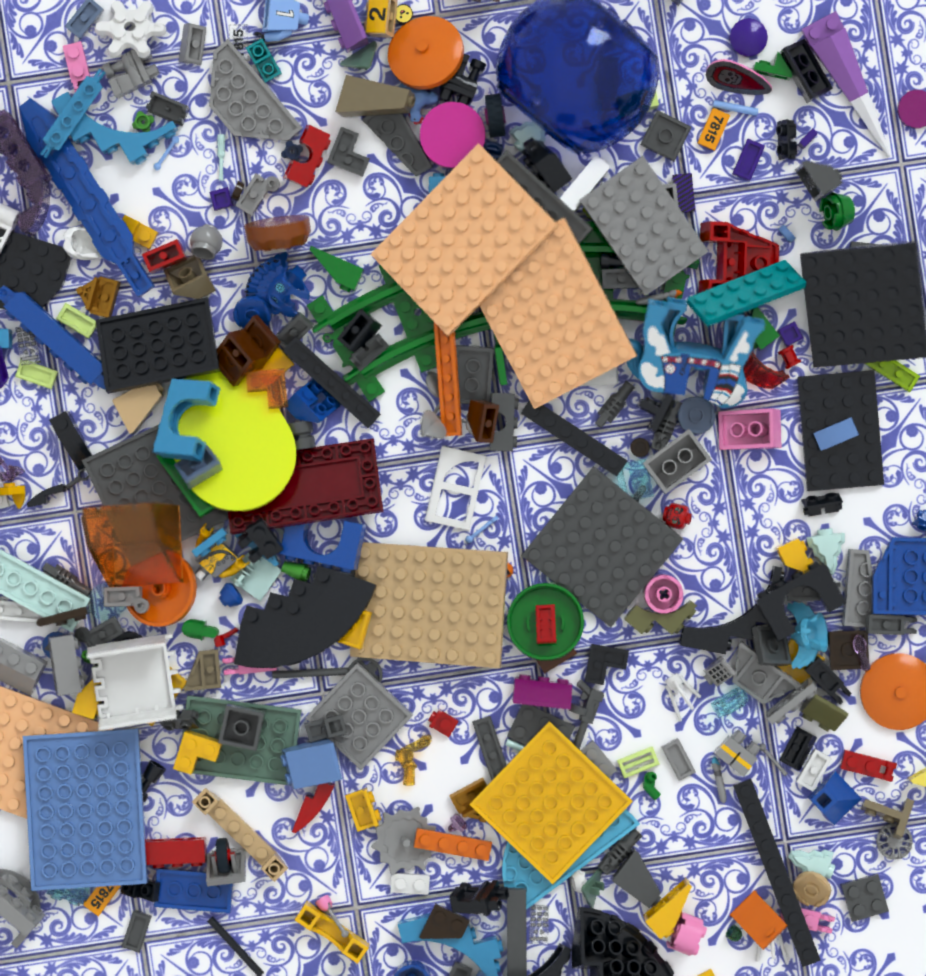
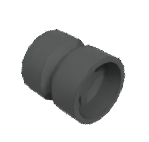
M303 421L288 424L293 433L296 450L316 447L315 438L311 436L313 432L312 422Z

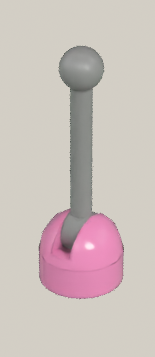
M325 895L317 900L315 903L321 911H328L340 929L342 937H348L349 932L344 930L331 910L332 900L329 895Z

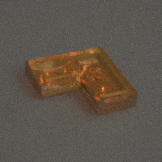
M284 369L247 372L248 393L267 391L269 409L288 407Z

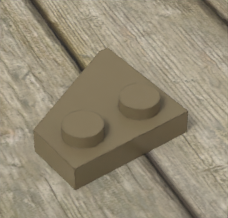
M218 649L199 651L185 684L184 691L221 688Z

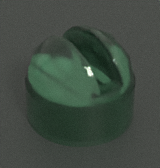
M734 924L727 930L725 936L729 940L736 942L742 938V931Z

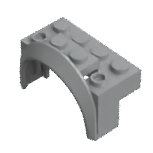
M0 869V915L20 932L11 943L15 948H18L43 919L45 914L42 913L43 911L40 908L37 892L31 891V883L15 871ZM7 888L13 891L19 897V899L16 897L13 898L8 893Z

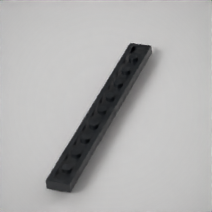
M750 778L734 784V790L784 921L788 925L787 928L801 965L805 967L821 961L753 782Z

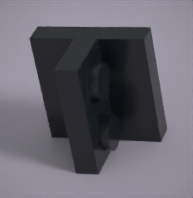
M664 394L658 406H656V401L648 397L645 400H639L636 407L653 415L647 427L648 430L652 432L657 431L673 396Z

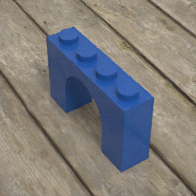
M344 521L337 548L326 555L315 552L309 545L307 534L310 523L285 527L282 540L283 550L280 552L281 555H285V559L296 561V558L304 559L303 563L310 565L318 562L322 563V567L329 569L337 566L340 567V571L347 573L358 569L366 530L365 524Z

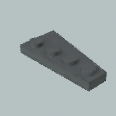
M403 113L371 115L361 119L416 177L433 167Z

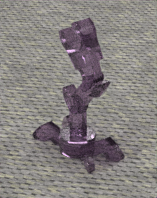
M0 456V465L6 470V472L0 473L1 481L7 480L12 483L16 476L25 472L20 467L8 466Z

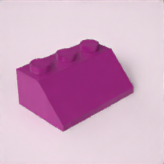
M519 674V677H515L513 703L571 710L572 683H568V679L557 678V681H549V677L538 676V679H530L531 675Z

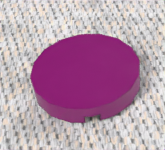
M909 91L900 99L897 113L904 125L915 129L926 126L925 91Z

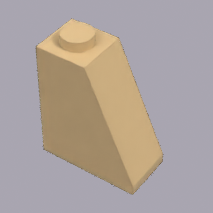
M161 383L132 389L112 400L129 434L137 432L164 397L162 393L164 388Z

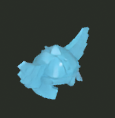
M794 601L793 604L788 603L787 609L793 613L797 621V625L794 628L796 632L790 636L799 647L791 665L793 669L796 667L801 669L814 662L818 651H827L828 628L821 612L815 614L809 605L806 606L802 602Z

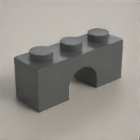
M492 393L491 403L499 405L498 413L505 417L506 425L503 430L495 432L493 443H490V451L513 452V448H517V436H513L514 429L518 427V417H514V409H518L519 398H515V394Z

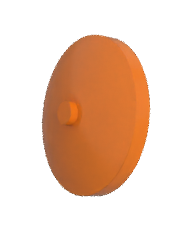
M423 16L407 22L395 33L388 48V62L395 77L405 86L419 90L432 89L446 83L456 74L464 57L463 40L456 27L449 21L436 16Z
M160 551L130 565L123 581V587H142V598L148 600L149 610L141 614L135 611L134 606L126 607L134 618L149 626L166 627L179 622L188 614L196 598L197 584L191 566L183 557L171 551Z
M905 653L887 654L876 659L869 666V669H866L860 683L861 703L869 717L879 725L892 730L910 729L925 721L926 664L920 659Z

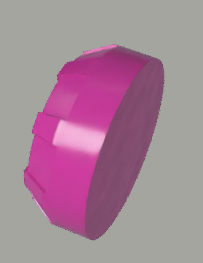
M459 102L442 103L430 110L421 124V146L425 155L434 164L445 169H454L478 143L482 147L484 146L485 127L479 114L466 104Z

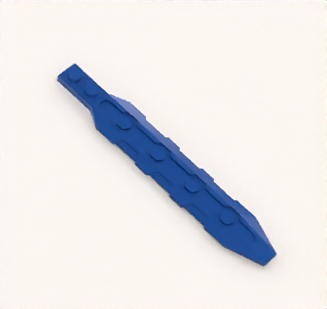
M28 99L19 106L28 143L37 157L43 161L52 176L51 179L66 197L78 221L82 222L101 257L116 264L137 297L143 296L154 288L155 285L135 255L133 234L124 220L120 219L109 202L110 199L103 188H100L89 171L88 164L79 155L69 137L59 151L52 149L47 159L44 157L46 152L43 156L40 154L46 146L43 138L57 118L33 99Z

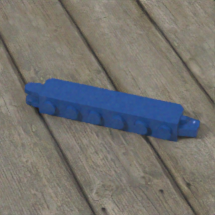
M3 285L0 288V300L5 304V313L13 320L15 318L21 322L20 326L26 332L31 331L35 335L34 339L42 346L44 344L50 348L49 352L55 358L60 357L64 361L63 365L71 372L75 370L79 374L78 378L84 384L89 383L91 385L95 383L102 390H105L102 361L25 292H14Z

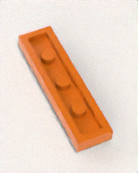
M417 828L413 847L489 861L492 841Z

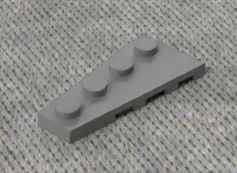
M848 549L844 594L846 604L843 606V626L866 627V614H872L873 573L868 550Z

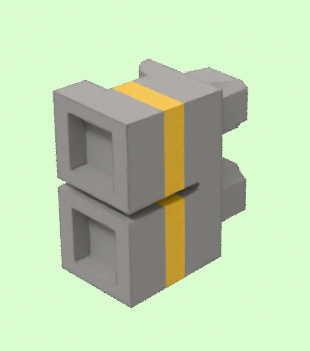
M737 730L731 737L729 735L726 737L725 741L714 751V754L744 777L757 760L756 755L761 747L754 741H751L744 748L741 743L747 736L740 730Z

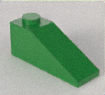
M310 246L309 250L337 284L340 285V289L349 293L351 290L356 291L364 269Z

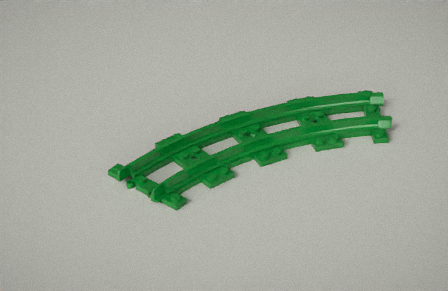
M585 221L593 230L583 239L579 246L602 287L601 253L616 254L593 221ZM699 260L690 264L688 268L697 269ZM379 265V268L386 283L385 285L350 301L335 311L331 309L323 295L306 305L318 323L312 329L314 334L328 325L333 328V333H325L323 335V341L329 343L332 339L334 340L333 347L343 361L342 367L350 365L353 370L342 376L344 381L348 385L356 382L369 402L385 392L376 375L392 366L415 356L421 373L437 367L433 320L381 265ZM683 270L665 282L663 293L671 290H680L682 294L676 298L682 299L685 282L690 275H686ZM603 289L618 319L644 321L647 305H636L634 300L613 299V289ZM394 303L407 338L390 345L363 370L359 371L349 359L353 352L347 349L337 338L360 309L370 314L386 305ZM417 308L421 310V315L419 316L414 314V310ZM483 312L471 314L455 330V338L459 339L490 330L491 327ZM681 316L676 325H684L688 318ZM494 334L495 344H499Z

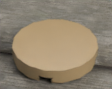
M805 871L800 873L793 883L797 900L806 906L820 907L825 905L830 898L832 891L830 883L819 873Z

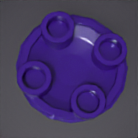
M747 18L738 21L733 26L729 40L737 53L744 57H751L762 52L767 44L768 35L761 22L756 19Z

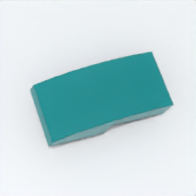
M263 39L246 47L265 83L282 74Z

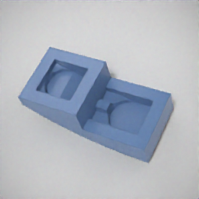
M852 417L813 433L821 451L859 435Z

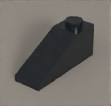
M65 411L49 419L80 471L85 468L82 460L93 454L70 411Z

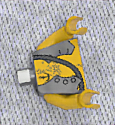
M207 523L200 529V535L196 541L195 548L213 535L214 528L212 527L208 531L206 529ZM224 542L219 546L215 543L210 547L211 552L203 558L201 555L196 557L195 561L201 566L194 574L201 581L209 573L214 578H226L237 574L241 569L249 565L250 561L244 563L242 558L245 555L238 556Z

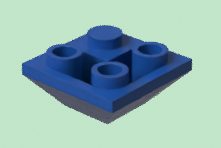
M314 379L295 392L284 404L285 408L295 419L320 423L341 406Z
M836 771L808 796L813 804L834 825L862 799Z

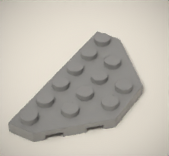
M229 39L213 51L209 107L234 136L289 141L303 129Z

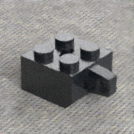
M531 137L523 143L525 149L521 152L525 157L523 159L524 163L529 169H532L533 174L555 193L572 180V177L558 156L542 141H536Z

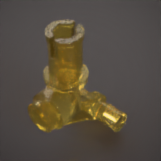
M424 735L400 750H396L395 759L404 768L403 785H415V769L417 765L413 761V752L428 747L432 741L431 735Z

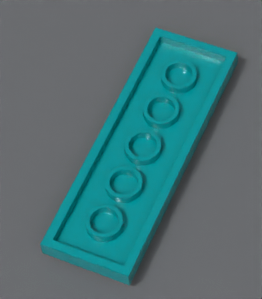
M782 260L687 298V304L708 327L806 288V281L786 260Z

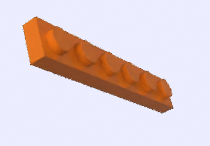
M434 322L441 422L446 427V436H461L463 433L455 331L450 336H447Z

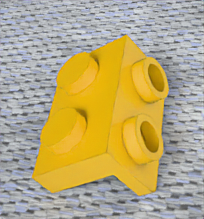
M366 787L345 795L357 832L373 826H379L381 816L379 810L374 809L373 802H375L372 791L369 792Z

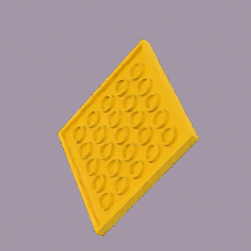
M548 721L469 805L550 883L554 884L633 801L558 728Z

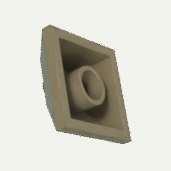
M194 255L164 269L174 295L200 299L216 291L202 260Z

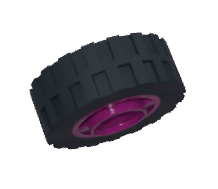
M500 93L485 95V118L490 138L505 136L504 123H506L501 95Z

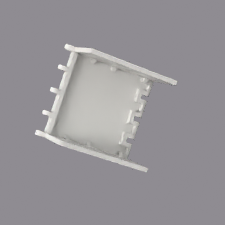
M172 633L88 647L87 658H90V664L98 663V666L91 667L93 683L101 682L100 685L94 686L96 701H104V703L97 704L100 718L98 723L99 731L177 719L176 710L184 709L183 704L175 705L174 693H180L181 688H173L171 675L178 674V669L170 670L168 656L176 655L175 650L167 651L166 639L173 638Z

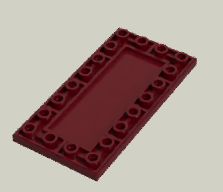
M374 438L296 450V465L293 475L279 496L268 504L254 510L228 511L230 534L247 533L246 526L260 518L265 520L270 529L384 512Z

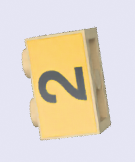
M398 0L367 1V19L364 23L366 34L372 37L394 38Z

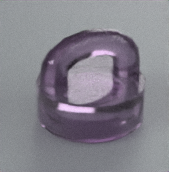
M455 813L450 817L452 823L448 826L449 832L456 830L463 832L468 828L467 823L459 814Z

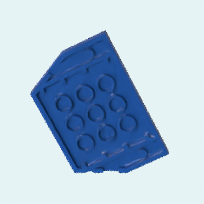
M891 538L872 575V614L926 615V538Z

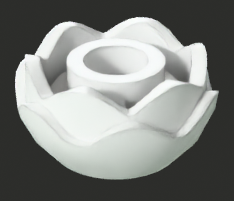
M577 870L571 876L573 889L578 893H582L581 888L587 882V879L584 877L585 872L582 870Z

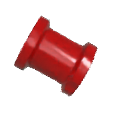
M793 345L778 352L786 364V369L801 362L793 350Z

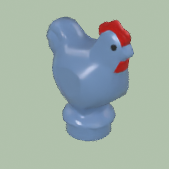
M401 83L398 87L410 89L415 94V105L409 113L410 121L414 122L415 125L421 124L424 119L421 116V110L426 105H435L439 97L435 92L413 89Z

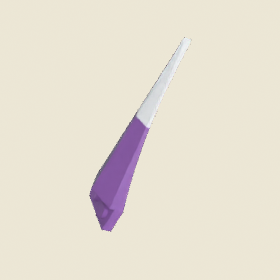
M835 11L804 27L801 31L811 50L854 107L884 153L890 157V151L846 28H844Z

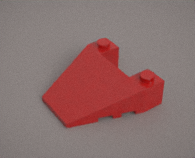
M708 221L700 223V240L705 243H717L716 279L699 280L698 293L779 262V244L753 235L749 231L735 227L729 222Z

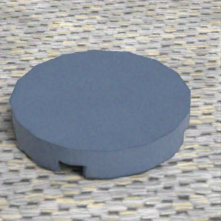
M695 396L682 402L677 417L682 429L685 431L690 429L696 435L705 433L713 426L716 413L711 402L703 397Z

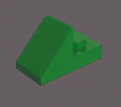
M779 52L775 55L773 66L770 65V62L759 60V62H755L753 65V71L758 74L788 81L792 78V72Z

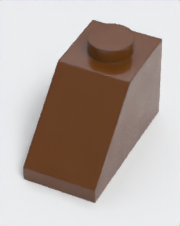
M470 399L467 419L476 442L493 443L499 405L486 400Z

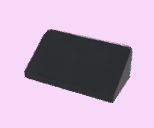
M797 727L780 761L800 771L817 737Z

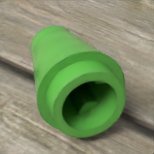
M285 561L281 572L294 579L307 582L311 574V568L307 564Z

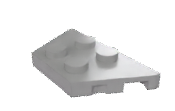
M743 641L739 642L734 669L737 674L733 676L732 680L734 684L762 704L772 701L773 698H779L793 689L800 688L801 683L779 667L759 665L756 651Z

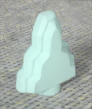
M545 113L537 116L533 122H525L521 126L516 125L509 131L510 135L516 140L513 145L521 152L525 149L523 143L531 137L536 141L544 143L546 140L545 133L550 128L552 116Z
M833 528L817 530V535L806 537L808 547L812 548L814 556L819 558L820 562H824L830 574L834 575L838 565L837 556L841 553V545L845 543V533H833Z
M824 849L821 852L812 850L809 853L795 850L790 851L788 856L795 866L802 869V872L813 871L821 874L826 879L832 877L835 865L831 864L834 852Z

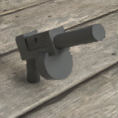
M582 679L576 685L582 690L580 698L585 700L584 704L581 706L571 703V710H569L580 715L579 720H581L574 741V745L579 750L588 723L593 724L599 703L602 702L604 697L603 692L590 688Z

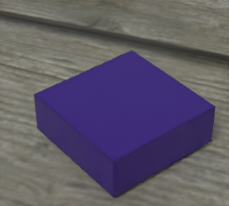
M812 128L797 145L804 149L818 132Z
M228 187L209 192L214 211L233 207Z
M795 321L777 330L785 347L803 339Z

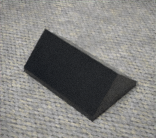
M805 39L784 47L779 52L792 72V79L806 103L833 89Z

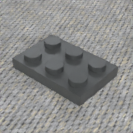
M456 345L460 403L470 404V399L490 402L494 348Z
M522 704L507 737L526 745L550 721L570 739L575 725L533 705Z

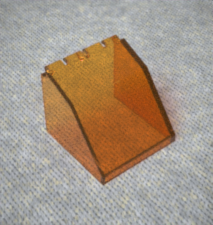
M156 502L137 503L135 506L136 511H134L133 504L118 505V507L115 505L102 506L99 510H97V507L83 508V515L80 518L87 548L109 587L183 582L179 505Z

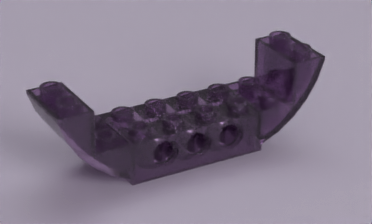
M3 109L0 111V153L8 158L6 160L8 167L11 171L13 170L18 174L16 177L21 187L28 190L26 195L30 202L34 203L33 206L16 216L19 220L16 223L22 232L35 236L43 225L50 206L49 181L52 179L13 116ZM9 132L8 137L4 139L5 134ZM19 149L18 154L14 155L15 151ZM30 165L29 169L25 171V167Z

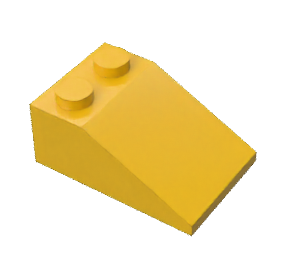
M687 878L682 880L659 900L655 906L643 914L647 925L660 939L663 937L667 938L674 932L673 928L677 924L692 887Z

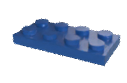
M157 868L156 881L161 883L158 901L154 902V907L231 913L233 884L207 887L205 871Z

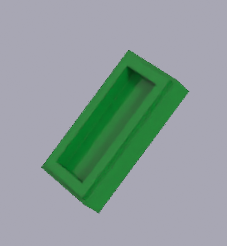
M495 344L494 350L499 383L507 385L503 350L500 344Z

